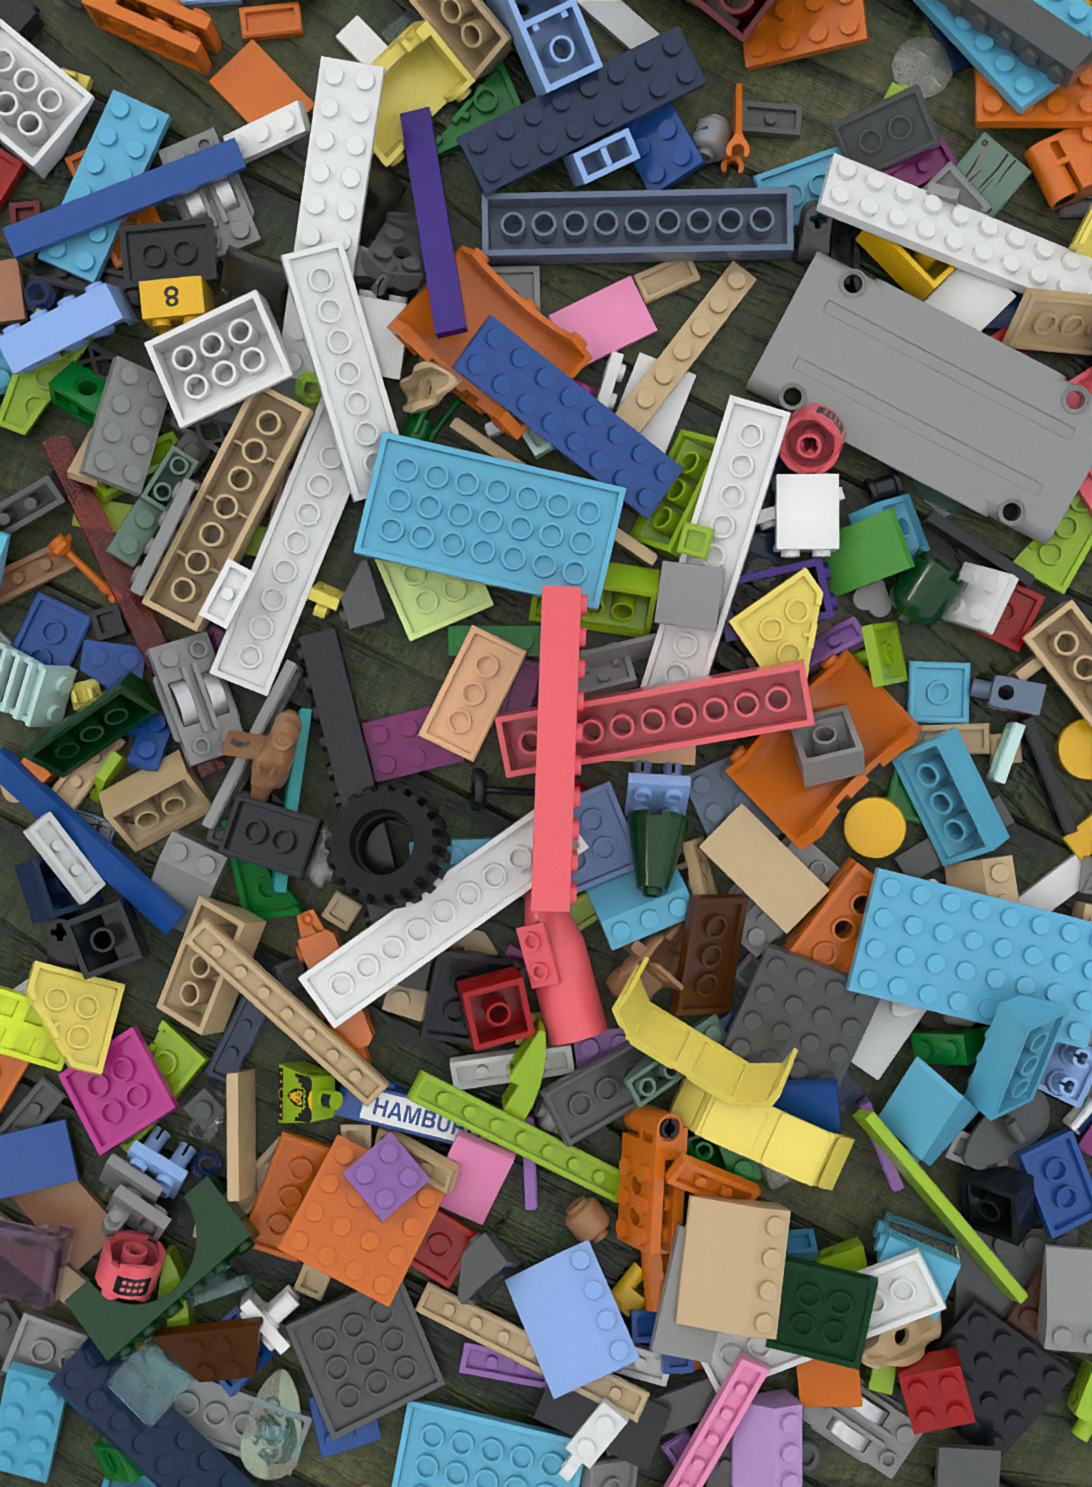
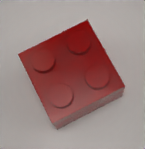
M516 966L456 981L468 1037L474 1051L535 1035L523 976Z
M956 1347L924 1353L921 1360L910 1366L897 1367L900 1386L914 1434L976 1422Z

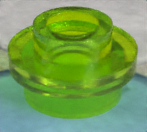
M303 373L297 378L294 389L298 399L307 404L319 402L322 396L315 373ZM312 382L315 384L316 389L313 393H307L304 390L306 383Z

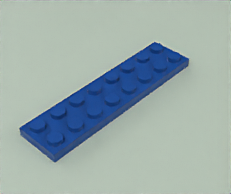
M492 315L487 316L451 367L593 479L627 488L624 503L646 519L651 516L684 469Z

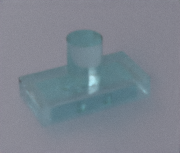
M225 1272L218 1277L213 1275L208 1280V1288L196 1297L192 1298L190 1296L186 1300L190 1308L254 1286L252 1275L246 1274L228 1281Z

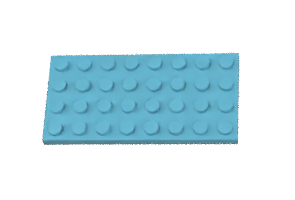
M383 431L353 552L356 555L542 598V586L582 587L581 594L587 595V609L598 611L627 488Z
M876 867L845 989L990 1026L995 1016L994 1009L1003 1000H1010L1019 995L1063 1004L1070 1008V1011L1057 1042L1087 1049L1092 1031V921Z

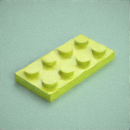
M0 985V1053L61 1072L65 1061L26 994Z

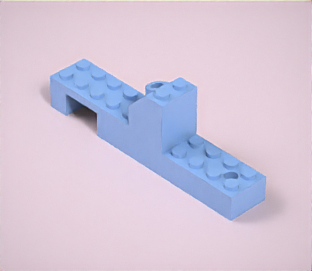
M483 0L512 36L513 43L536 97L539 95L543 96L603 67L576 0ZM517 5L524 6L527 9V14L521 15ZM629 128L618 130L562 159L574 187H577L639 159L640 155Z

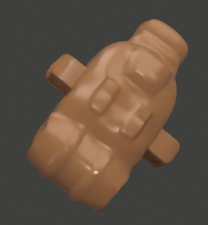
M287 709L277 715L271 731L266 735L234 730L228 731L221 753L228 756L253 759L250 798L266 802L272 790L282 788L288 779L294 755L297 751L296 742L302 729L301 719L294 710ZM242 741L249 744V746L236 747L232 743Z
M684 921L648 935L641 942L637 940L623 947L629 953V956L624 959L622 966L616 968L609 975L606 981L612 996L618 998L631 972L637 964H641L645 956L649 958V961L640 979L650 1001L653 995L664 986L679 991L683 990L684 986L676 979L685 926Z

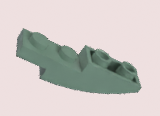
M172 445L145 485L141 495L138 496L105 552L133 568L145 550L147 543L159 527L158 521L162 513L166 509H170L174 501L172 492L179 481L183 482L184 478H190L199 461Z
M707 1014L690 1026L722 1045L726 1037V1032L716 1014ZM646 1055L628 1073L623 1082L636 1107L641 1108L685 1076Z

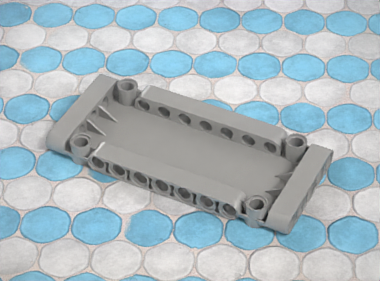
M817 251L745 389L791 413L810 403H819L821 406L829 408L843 422V426L846 429L845 444L985 517L989 516L1042 545H1046L1051 539L1092 468V393L1088 392L1086 388L1067 381L1066 377L1061 373L880 279L873 280L862 271L852 269L820 251ZM849 277H855L860 281L861 289L856 293H850L845 290L844 281ZM789 389H796L801 394V401L795 406L787 405L783 399L784 393ZM1072 391L1079 394L1081 398V403L1076 409H1071L1066 403L1067 395ZM1013 503L1016 505L1018 513L1014 519L1008 521L1004 518L1002 511L1006 504Z

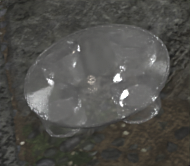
M925 36L915 37L904 42L896 51L891 64L895 82L909 87L919 83L925 98L940 93L949 83L953 73L952 64L943 45L938 40Z

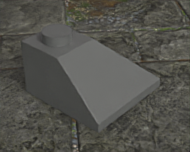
M478 1233L467 1243L469 1247L462 1253L458 1288V1301L461 1304L481 1305L505 1283V1279L513 1276L525 1265L517 1254L495 1234Z

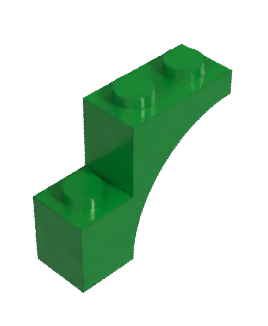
M985 1024L959 1029L917 1030L911 1032L913 1058L915 1060L918 1056L926 1064L967 1066L977 1062L976 1057L982 1050L986 1040L985 1033L991 1026Z

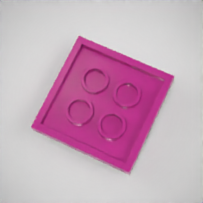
M131 1027L110 1041L101 1075L98 1076L70 1068L58 1074L99 1156L112 1151L180 1107L138 1027Z

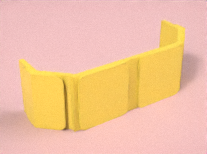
M645 956L641 964H637L631 972L612 1007L619 1027L624 1029L625 1039L635 1048L664 1066L680 1072L690 1082L726 1104H731L735 1107L737 1105L772 1107L782 1093L798 1049L793 1048L782 1063H749L650 1002L640 979L649 961V958Z
M686 1076L683 1077L668 1110L681 1118L683 1126L688 1127L694 1134L759 1162L797 1181L831 1191L855 1141L844 1130L842 1135L829 1132L774 1106L747 1107L746 1105H737L735 1107L731 1104H726L690 1082Z

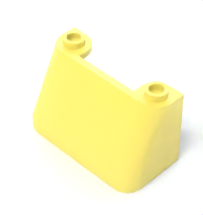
M427 20L415 21L409 25L370 64L384 67L386 72L396 63L384 75L373 156L384 167H387L389 164L391 167H394L405 156L403 152L405 143L400 119L401 113L430 107L433 117L447 102L456 100L459 103L465 99L472 91L470 86L475 82L474 78Z

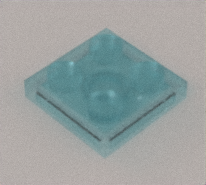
M151 1336L106 1382V1385L151 1428L195 1378L155 1343Z

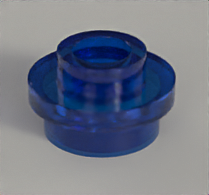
M32 280L24 289L25 302L34 310L36 308L41 310L48 309L55 301V290L45 280ZM39 291H44V299L38 301L36 294Z
M211 1149L198 1151L191 1160V1170L201 1180L206 1176H217L222 1168V1160L219 1154ZM202 1160H210L212 1167L209 1169L204 1168Z

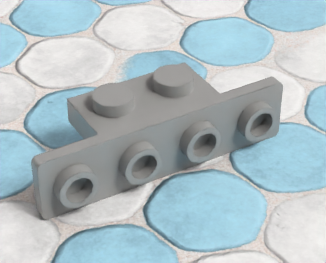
M656 633L640 635L634 639L618 643L612 642L590 650H580L579 659H585L584 679H578V691L584 692L585 698L638 687L632 662L650 657Z

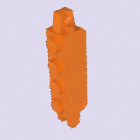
M315 908L304 911L301 915H296L301 936L297 940L299 945L295 947L300 962L306 963L309 970L340 948L343 943L338 930L330 926L326 928ZM317 1006L321 1019L323 1021L327 1020L330 1029L371 1065L372 1059L368 1045L374 1037L375 1029L367 1007H364L334 1029Z

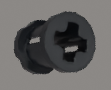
M895 469L889 470L887 475L874 480L870 478L864 479L865 491L871 504L894 494L896 496L903 494L902 483Z

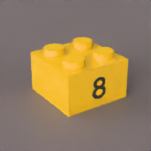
M201 275L139 281L142 319L156 334L159 333V336L215 309L213 291Z

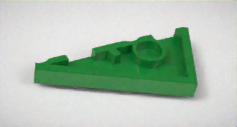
M503 61L497 63L495 71L484 84L481 83L475 90L474 96L467 100L451 119L452 123L443 134L436 137L439 158L460 149L457 143L458 136L522 105Z
M229 816L221 820L223 832ZM230 857L242 908L262 919L301 915L304 911L303 906L288 886L284 894L271 893L273 870Z

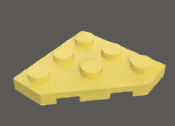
M804 567L728 620V623L758 666L804 659L808 679L809 663L814 647L823 591L807 568Z
M34 961L25 994L62 1058L70 1069L98 1076L101 1075L125 984L96 976L84 980L80 972Z

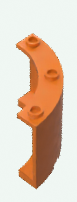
M461 245L455 252L468 332L440 339L437 338L427 284L394 318L387 328L413 355L418 354L424 361L436 363L456 373L462 382L451 391L481 416L486 413L498 429L518 440L528 427L451 368L487 316H494L571 379L592 359V355L585 348L587 342L577 332L571 334L554 324L538 312V306L528 297L523 299L487 264L489 259L479 248L471 249Z
M847 649L838 656L835 653L828 656L820 665L822 669L808 680L813 713L847 705L864 749L865 774L805 788L797 766L789 730L752 736L744 746L740 745L729 755L728 758L731 762L725 769L728 776L800 850H803L822 837L828 826L840 812L836 806L844 798L851 799L869 781L867 775L879 763L883 767L886 766L896 756L914 744L922 729L883 686L873 688L871 674Z

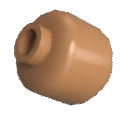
M582 1195L566 1208L565 1224L578 1241L584 1242L587 1240L597 1243L608 1234L609 1231L606 1228L609 1225L610 1216L595 1197L586 1198Z

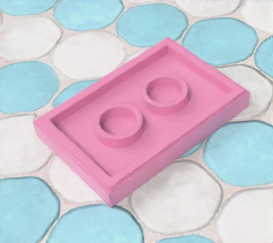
M631 276L549 315V320L571 334L577 332L587 342L585 348L592 355V359L583 368L608 357L612 351L618 352L657 333V328Z
M459 1129L446 1158L461 1165L454 1191L449 1195L445 1194L440 1207L483 1225L515 1160L516 1153Z

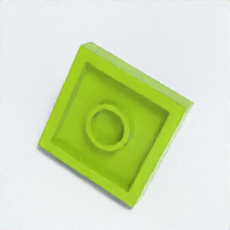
M897 621L862 626L865 649L851 654L864 667H869L873 688L908 681Z

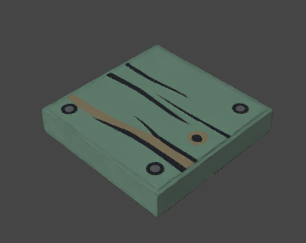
M986 132L980 136L956 166L992 205V208L985 214L992 218L996 216L1032 173L1031 170Z

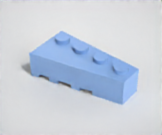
M97 281L85 287L86 293L75 298L74 295L67 296L57 302L59 307L49 312L47 309H43L32 314L30 322L22 326L20 323H16L3 329L4 335L0 336V350L12 373L24 375L61 357L60 351L62 350L69 353L87 346V338L91 336L93 339L107 337L115 333V325L122 322L128 323L129 326L139 322L123 288Z

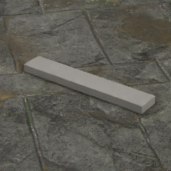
M288 659L286 660L249 733L266 735L271 731L276 716L284 712L304 673V669ZM244 742L242 745V747L249 746V744H247L246 742ZM236 757L202 825L218 832L222 831L221 820L230 815L236 794L241 795L251 775L253 759Z

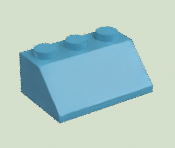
M677 867L675 868L668 892L661 893L660 898L643 896V891L637 889L634 870L586 889L607 943L612 951L686 920L690 895Z

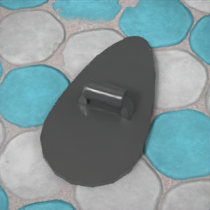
M1037 1089L1033 1101L992 1121L983 1114L971 1131L962 1154V1160L965 1165L970 1167L992 1165L1013 1156L1016 1152L1037 1141L1046 1131L1050 1120V1106L1046 1096L1040 1089Z

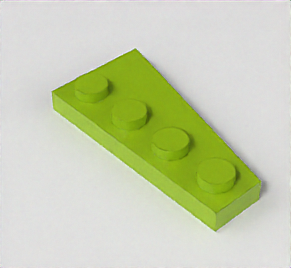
M162 1019L158 1027L159 1032L154 1042L150 1043L149 1049L177 1100L210 1059L170 1021ZM158 1121L119 1146L128 1153L133 1142L137 1140L141 1143Z

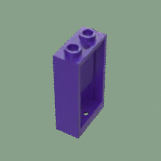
M822 557L741 575L738 584L798 571L804 567H813L816 583L823 591L821 604L823 612L819 613L817 621L835 617L834 611L838 610L834 592L829 593L827 581L831 580L830 569L827 562H822ZM731 608L722 633L724 642L740 639L728 623V620L733 618Z

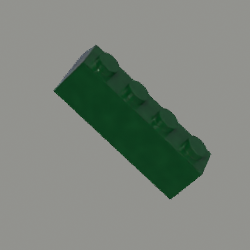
M132 672L127 673L34 739L22 752L23 757L62 778L66 777L159 712L149 683Z

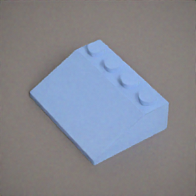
M586 1240L505 1279L553 1399L640 1359L589 1241Z

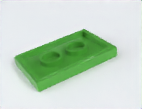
M894 508L887 509L839 529V549L831 552V557L822 558L823 563H828L831 580L827 581L830 593L834 592L835 597L915 567Z

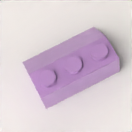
M786 1388L757 1393L730 1439L732 1487H802V1403Z

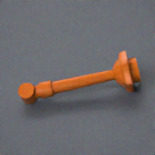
M60 533L48 544L47 547L51 550L48 554L49 557L66 556L98 587V590L103 595L108 596L107 599L112 604L120 603L125 598L117 589L114 590L109 582L104 581L71 551V534L64 537Z

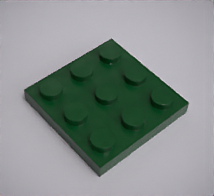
M786 1255L777 1338L766 1339L765 1347L859 1370L877 1291L878 1277Z

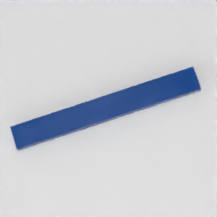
M234 137L2 229L14 258L19 260L248 169Z
M6 747L0 749V785L38 819L45 813L51 812L102 878L165 935L172 931L186 914V911L48 785L42 783Z

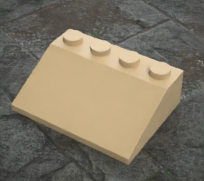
M689 1195L674 1322L676 1324L742 1337L776 1339L791 1210L779 1202Z

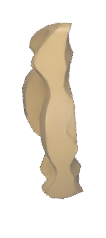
M425 361L416 364L413 368V373L400 381V387L407 398L406 404L402 406L403 411L415 414L437 406L449 391L462 382L461 378L453 371L433 362Z
M941 1312L937 1320L928 1315L868 1338L865 1341L861 1362L870 1368L880 1369L883 1366H910L921 1360L924 1356L926 1345L941 1336ZM904 1328L905 1337L902 1342L897 1344L895 1342V1334L898 1330Z

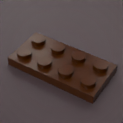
M700 894L689 896L676 979L684 988L682 991L674 989L670 1010L676 1016L729 1013L749 900L744 894Z

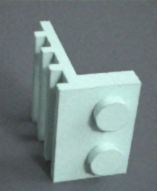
M0 642V649L3 650L0 657V711L13 715L12 718L24 721L28 727H52L60 722L65 714L77 670L70 666L45 665L13 646Z

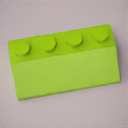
M684 429L680 430L668 456L684 469L651 516L646 519L639 514L630 533L632 538L648 549L679 562L681 553L676 551L684 522L691 523L717 438Z
M609 562L598 611L587 609V614L580 616V627H586V630L630 637L649 635L658 596L660 570ZM532 596L529 614L530 621L541 622L542 598Z

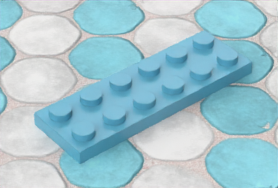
M113 89L61 205L149 171L172 120L170 115ZM128 217L40 251L38 258L89 283H95L100 280L119 238V226H124Z

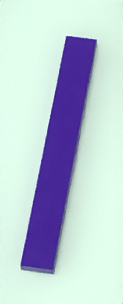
M430 107L401 113L400 119L435 334L440 339L468 332L433 117Z

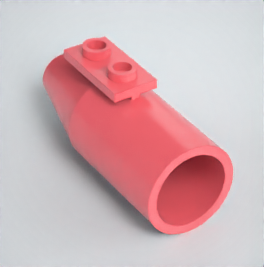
M531 889L524 893V926L516 928L531 987L536 994L549 1045L570 1044L605 1032L608 1029L583 935L570 912L531 911Z

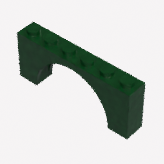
M206 1176L184 1196L195 1220L197 1234L196 1249L187 1274L170 1293L149 1303L134 1302L122 1298L109 1300L102 1296V1288L98 1286L96 1279L86 1281L65 1300L106 1361L116 1359L123 1361L137 1349L134 1346L142 1338L146 1340L153 1336L160 1329L158 1324L163 1319L174 1317L184 1308L182 1303L188 1297L192 1296L194 1298L208 1287L206 1282L213 1275L218 1277L227 1271L232 1265L230 1260L238 1253L242 1256L254 1247L255 1242L253 1240L260 1235L259 1231L236 1201L227 1200V1189L217 1176Z

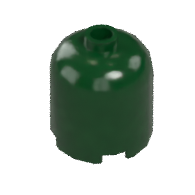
M921 548L912 557L915 567L902 571L890 590L891 604L898 610L895 616L908 626L912 622L921 626L935 624L969 585L967 581L962 579L957 582L956 580L960 575L939 559L935 558L933 560L929 556L924 558L927 552Z

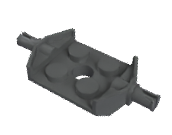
M388 212L385 224L368 251L363 250L361 265L367 276L376 279L371 287L375 295L378 292V296H382L386 288H391L392 286L404 292L418 288L426 275L417 217L414 213ZM396 256H403V257H405V258H404V259H400V258H397Z

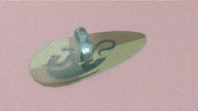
M285 1369L275 1370L258 1391L245 1423L240 1443V1458L245 1468L255 1477L264 1480L279 1479L289 1474L297 1465L302 1450V1421L299 1396L294 1381Z

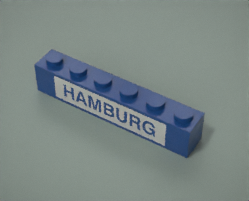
M387 1079L389 1086L368 1107L341 1084L340 1093L343 1096V1103L338 1110H335V1115L449 1144H453L459 1129L496 1144L408 1100L406 1097L410 1089L400 1087L399 1082Z

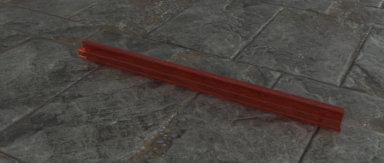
M68 434L51 436L49 440L42 442L41 445L150 674L154 678L155 674L146 651L167 642L150 607L141 603L144 596L130 591L133 584L131 582L133 574L131 567L105 552L115 533L93 487L68 478L67 471L77 454ZM221 757L194 765L200 778L226 767Z

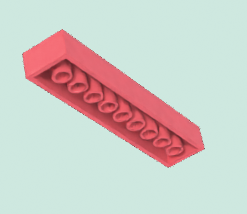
M542 586L531 911L570 912V904H576L577 885L576 881H571V872H577L578 853L577 850H572V840H579L578 818H573L574 807L580 808V787L574 786L575 775H581L582 756L575 755L576 743H582L583 724L577 723V711H583L584 692L578 691V679H584L585 659H579V647L586 646V627H580V616L587 614V595L581 594L582 587Z
M804 659L585 697L583 711H577V723L583 724L582 743H576L575 755H581V765L815 725ZM538 706L499 713L494 719L506 778L536 773Z

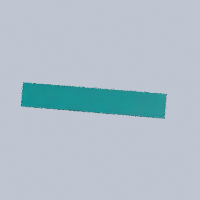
M301 708L297 712L302 722V729L296 742L297 751L290 768V775L286 780L282 806L298 812L312 709ZM273 871L271 893H286L288 875Z

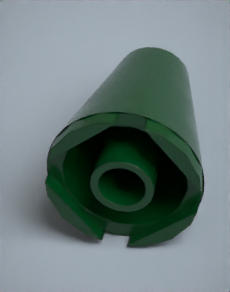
M651 809L635 810L629 813L627 822L636 886L638 890L643 891V896L660 898L661 893L668 892L689 827L688 818L682 814L661 810V815L651 814Z

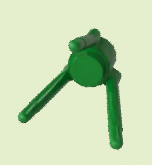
M459 397L456 398L432 429H430L432 422L425 419L428 410L420 412L419 416L408 412L407 420L403 426V429H405L403 436L434 442L437 433L463 400Z

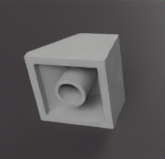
M847 705L814 712L815 725L789 729L797 766L805 788L865 774L864 749Z

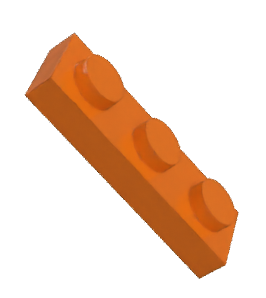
M684 1153L679 1155L665 1173L668 1184L695 1195L756 1200L761 1194L759 1184Z

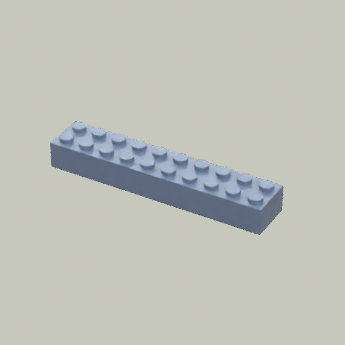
M793 187L493 193L486 198L481 193L482 252L489 259L488 265L790 259L794 250Z

